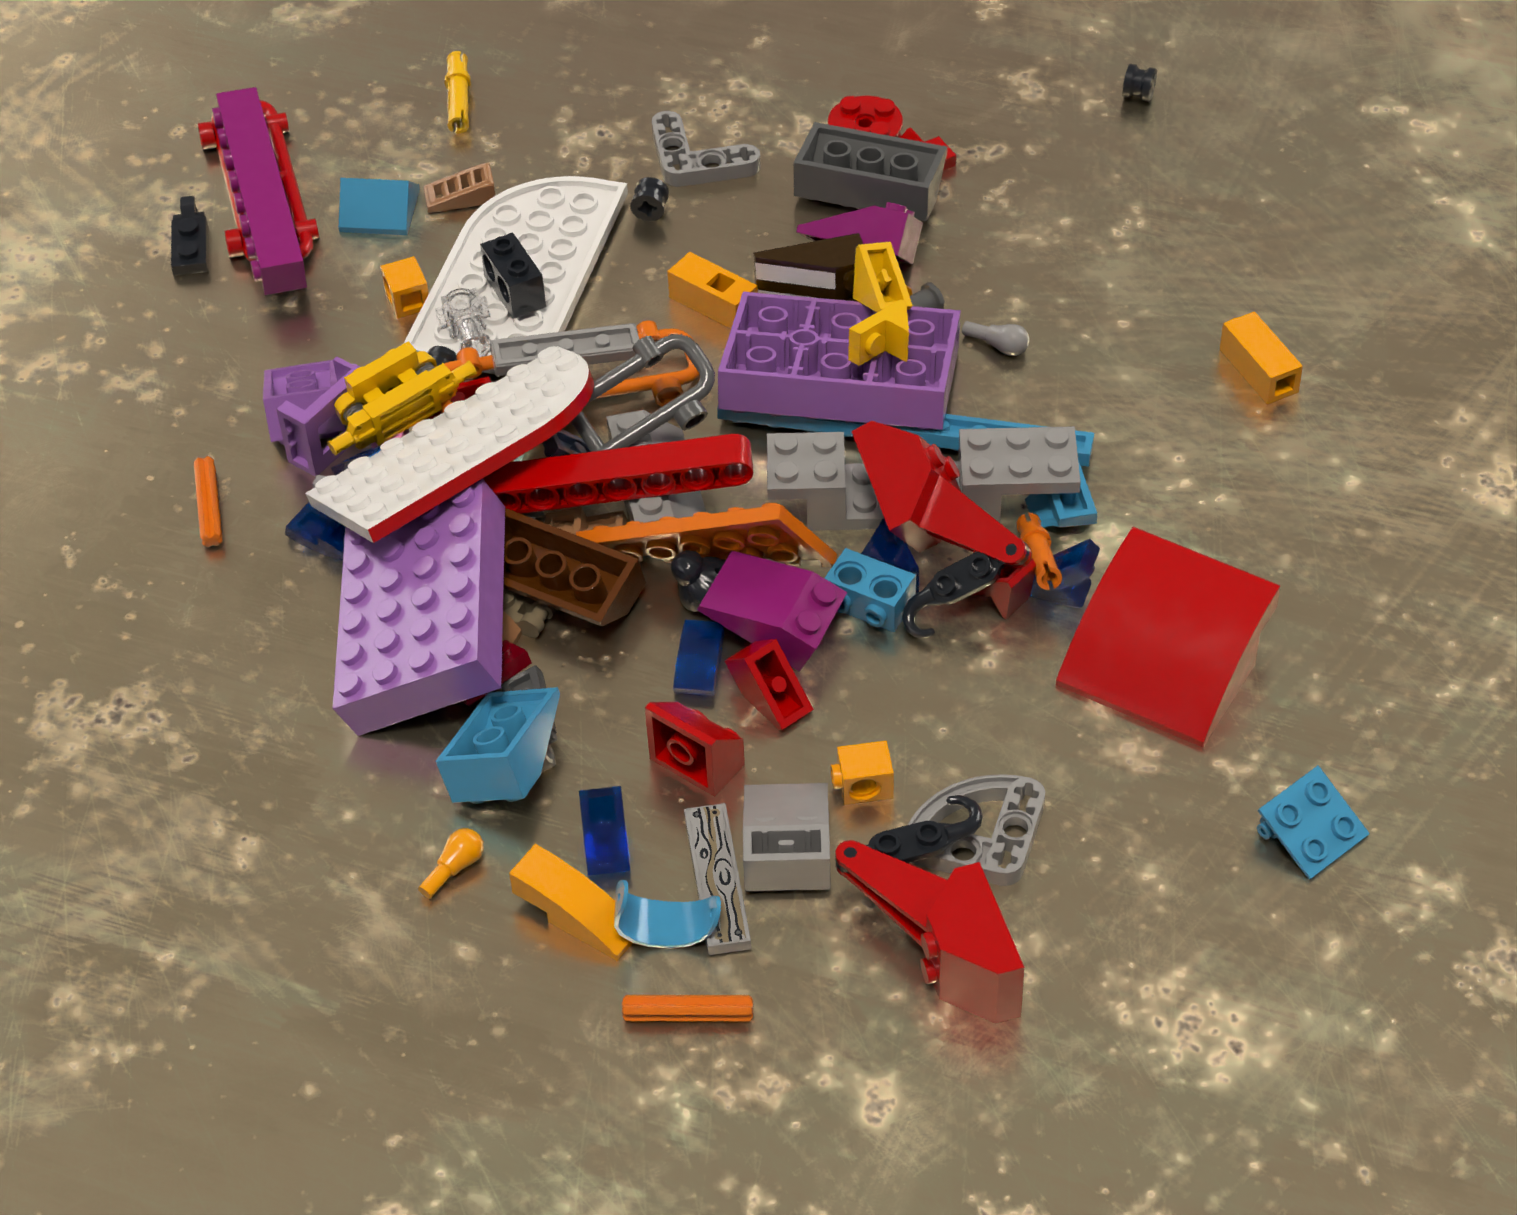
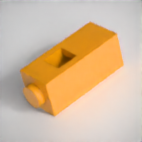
M690 251L667 271L669 298L730 329L732 328L742 293H758V285Z
M1255 311L1223 323L1220 351L1267 405L1299 393L1303 369L1302 364Z

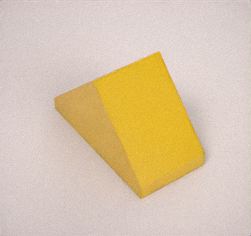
M891 242L861 244L856 247L853 299L875 312L881 311L900 299L906 302L907 310H910L913 306Z

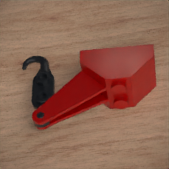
M872 420L851 431L890 532L919 553L939 544L941 540L973 552V554L938 571L921 592L908 600L903 609L902 620L909 634L916 638H927L935 634L933 628L920 629L916 625L915 616L922 608L930 605L954 604L995 583L1004 567L1009 566L1019 569L1029 563L1032 556L1029 545L960 491L956 478L960 477V473L954 460L950 456L944 457L936 444L930 445L917 434Z
M961 795L949 796L946 799L949 805H961L968 810L969 817L962 822L950 824L922 821L877 833L870 839L867 845L848 840L837 846L835 865L838 873L856 886L923 948L926 957L920 959L921 971L926 984L933 983L940 1000L995 1024L1021 1017L1025 967L980 862L954 868L948 880L908 864L937 856L956 841L974 834L981 826L983 819L981 807L976 801Z

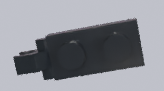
M195 196L180 197L181 214L173 215V220H171V269L173 276L209 272L208 223L205 212H198Z

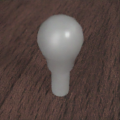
M966 321L962 327L963 335L985 340L987 344L994 346L1008 356H1019L1029 346L1030 338L1028 332L1024 327L1017 324L991 325L989 327Z

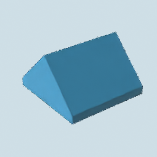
M340 178L339 232L408 235L420 192L419 184L403 180Z

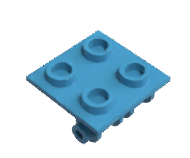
M1319 765L1257 810L1262 816L1260 824L1257 825L1259 835L1264 839H1269L1270 837L1278 838L1309 880L1370 834Z

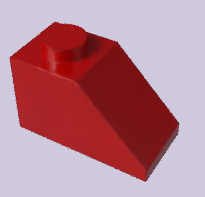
M777 639L755 641L725 660L742 695L778 730L785 729L814 710Z

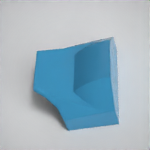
M1080 463V493L1029 494L1025 498L1029 513H1035L1039 516L1043 528L1097 524V510Z

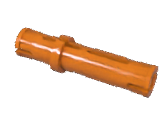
M1028 513L1030 521L1027 522L1025 514L1018 518L1016 527L1021 535L1020 539L1031 548V559L1036 563L1035 576L1038 586L1044 590H1050L1047 581H1051L1055 589L1061 584L1062 574L1058 569L1050 548V535L1042 527L1038 515Z

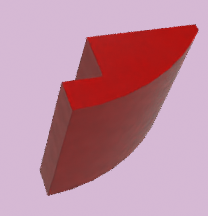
M1132 527L1106 569L1082 616L1061 665L1056 685L1203 748L1255 666L1260 633L1277 608L1280 585Z

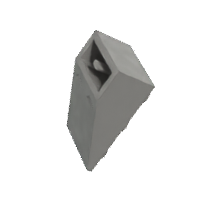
M828 783L744 785L743 867L745 891L831 889Z

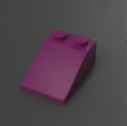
M886 202L885 208L870 206L800 224L797 226L796 233L811 241L859 233L863 244L891 242L897 261L913 264L923 223L914 217L915 212L907 210L906 206Z
M731 551L697 610L751 643L759 640L777 639L791 667L800 672L817 649L847 592L813 571Z

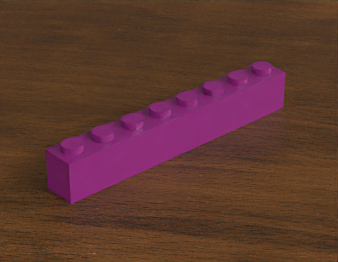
M252 87L216 93L218 107L212 108L215 128H220L217 129L220 148L226 149L222 150L226 171L233 170L228 172L231 191H238V193H233L237 214L244 213V215H239L242 235L250 236L245 238L247 255L249 259H256L250 261L254 282L261 281L264 295L307 288L304 261L257 88Z

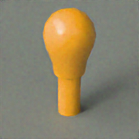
M461 828L449 836L442 855L437 860V867L418 887L421 894L431 899L450 876L454 877L461 870L480 859L484 851V841L480 834L469 828Z

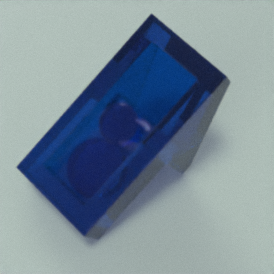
M1088 539L1054 554V559L1062 574L1061 584L1054 589L1052 582L1047 581L1050 590H1044L1038 586L1036 576L1034 575L1030 597L1074 608H1082L1091 586V579L1089 577L1095 570L1094 564L1100 548L1091 539Z
M621 786L580 790L579 799L588 876L630 871Z

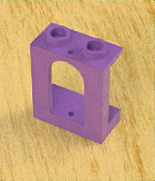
M339 357L333 359L338 381L307 409L304 410L287 400L276 409L288 462L315 477L347 450H343L336 456L331 452L328 445L322 450L318 428L336 413L335 401L347 392L344 377L360 367Z

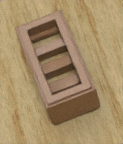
M490 163L474 166L423 186L428 213L481 206L495 196ZM442 194V197L436 199L435 195Z

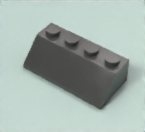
M814 122L794 161V196L860 209L870 206L885 208L886 202L906 206L907 210L915 212L914 217L916 219L928 221L937 201L947 155V146Z

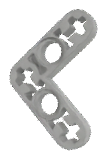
M662 111L655 114L652 118V134L662 176L665 183L670 186L681 187L754 176L761 169L760 151L754 145L740 144L690 151L682 118L678 113ZM665 127H670L672 132L666 133ZM670 146L680 147L677 150H665V148ZM709 163L719 164V166L708 168L704 165ZM679 164L680 170H675L673 165Z

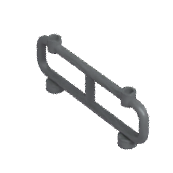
M671 334L655 342L651 336L643 337L632 347L636 354L635 356L594 381V390L588 403L644 367L654 366L666 353L674 349L684 351L700 375V380L694 387L605 444L583 411H581L571 422L591 452L629 447L672 418H675L681 429L685 431L697 426L707 417L708 412L700 401L710 393L715 382V372L711 362L692 338L682 334ZM543 511L522 513L541 522H544L546 519Z

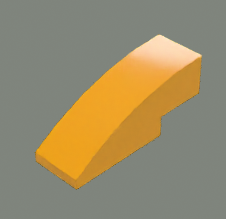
M534 844L509 872L512 893L547 912L550 924L616 961L633 944L620 936L614 928L615 900L578 870L539 845Z

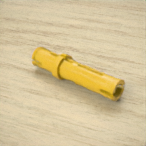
M460 51L451 52L447 56L448 72L447 76L445 75L444 77L445 87L448 90L447 125L448 129L452 132L455 123L456 134L464 133L469 128L468 86L470 87L471 77L467 72L468 57L463 53L461 62Z

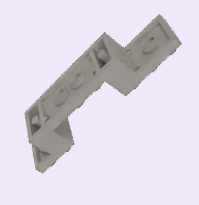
M1075 426L959 429L958 461L954 462L960 473V477L956 478L960 491L999 523L1002 495L1080 493L1081 481ZM844 432L767 433L768 500L807 499V528L811 531L888 529L864 463L845 464Z

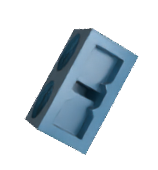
M847 548L843 550L825 576L826 580L847 592L837 610L838 613H845L863 620L874 627H881L891 632H895L902 622L903 609L908 600L916 594V574Z

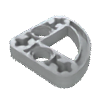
M986 775L974 777L950 785L933 795L916 811L909 821L908 825L922 821L939 823L948 815L964 808L961 805H949L946 802L949 796H967L976 801V803L1004 801L992 838L972 834L953 843L944 850V854L911 863L951 874L954 868L980 862L988 883L1009 886L1018 882L1024 873L1044 811L1045 789L1039 781L1024 776ZM1024 795H1029L1032 798L1028 800L1026 812L1021 811L1020 800L1024 798ZM1011 825H1019L1026 829L1027 833L1022 837L1016 838L1008 836L1004 829ZM958 848H968L975 855L970 860L962 861L952 856V852ZM1005 850L1011 852V863L1006 868L998 867L1003 862Z

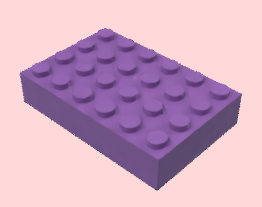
M743 292L718 369V409L731 410L736 413L755 412L766 413L771 416L788 415L811 419L842 420L845 422L868 423L872 420L888 426L896 425L917 427L923 430H943L959 349L961 310L912 306L910 310H907L909 325L908 361L904 362L884 351L858 366L848 360L849 328L877 312L857 301Z
M483 478L375 543L345 527L333 710L357 736L501 688L505 506Z

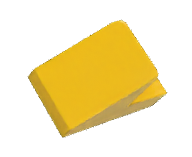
M900 299L849 328V361L860 366L884 351L904 362L908 361L909 325L905 301Z

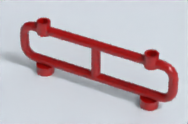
M260 100L304 260L313 250V240L319 239L316 219L307 220L283 134L289 132L286 113H277L273 105ZM212 115L211 121L197 124L202 149H213L217 146L237 225L236 229L224 230L229 258L245 255L250 262L256 259H249L247 255L245 238L250 236L242 235L239 215H244V213L237 214L233 193H238V191H231L228 172L233 170L226 171L222 150L226 149L220 148L217 129L220 128H215Z

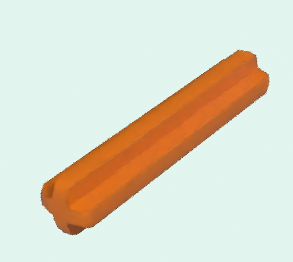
M210 456L205 458L198 457L194 461L200 538L202 539V544L209 548L212 545L219 546L223 541L216 467L214 459Z
M626 995L622 1001V1016L626 1021H750L753 1018V999L750 995Z

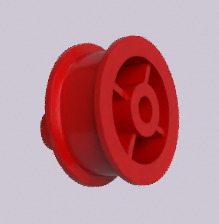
M847 96L831 110L828 116V125L900 138L902 136L900 131L903 126V117L899 108L890 99L876 96Z

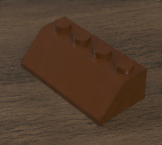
M505 508L503 588L599 626H604L629 613L646 584L638 558Z

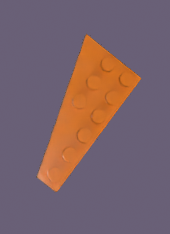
M765 503L762 507L749 509L733 507L729 508L727 512L712 514L696 512L693 516L682 518L666 516L661 517L659 521L645 523L629 521L625 525L615 527L599 525L593 527L592 530L576 532L577 536L638 558L639 563L643 561V556H651L671 564L677 554L686 550L696 551L702 557H717L720 559H727L731 551H736L763 559L782 562L794 567H801V560H819L822 568H832L837 560V553L808 529L803 522L793 516L783 505L778 503Z

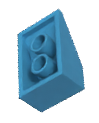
M558 687L490 692L486 694L435 761L452 803L471 802L478 804L491 800L514 802L527 796L542 772L560 698Z

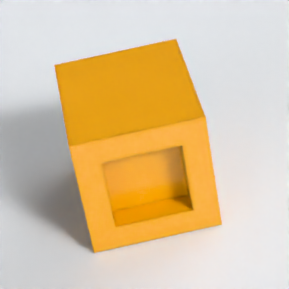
M415 256L381 265L385 293L396 318L399 319L419 313L429 292L427 282Z
M887 740L837 747V764L830 765L833 789H841L844 805L893 799L894 772Z

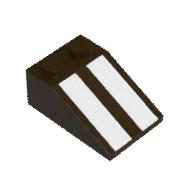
M856 233L754 252L755 284L758 285V293L856 301L853 299L856 247L863 244L860 234Z

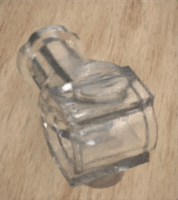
M476 288L455 289L447 295L441 296L442 307L435 308L440 329L447 328L450 338L461 341L460 350L472 347V342L474 341L479 357L487 356L490 353L491 339L490 336L484 333L487 325L485 318H489L491 315L486 297H479Z

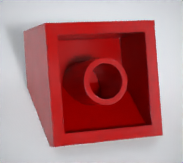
M649 702L645 706L649 758L655 763L714 797L745 765L744 740L732 729L717 725L707 719L700 711L691 710L679 702Z

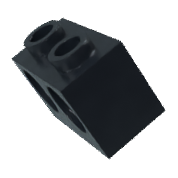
M513 232L480 244L484 276L513 319L546 307L543 275Z

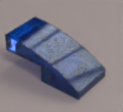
M308 502L286 525L285 535L318 553L343 560L345 526L313 508L310 502Z
M685 619L673 683L674 693L715 696L718 663H721L725 630L723 625L718 622Z

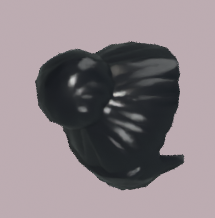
M691 550L682 551L674 557L671 562V572L678 581L679 598L687 610L698 611L697 608L726 559L702 557L698 552Z

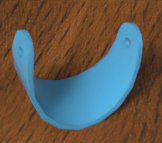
M620 880L616 884L614 928L620 936L632 943L654 948L688 947L705 940L713 933L718 924L721 911L719 896H711L703 900L690 902L659 901L628 893L627 880Z

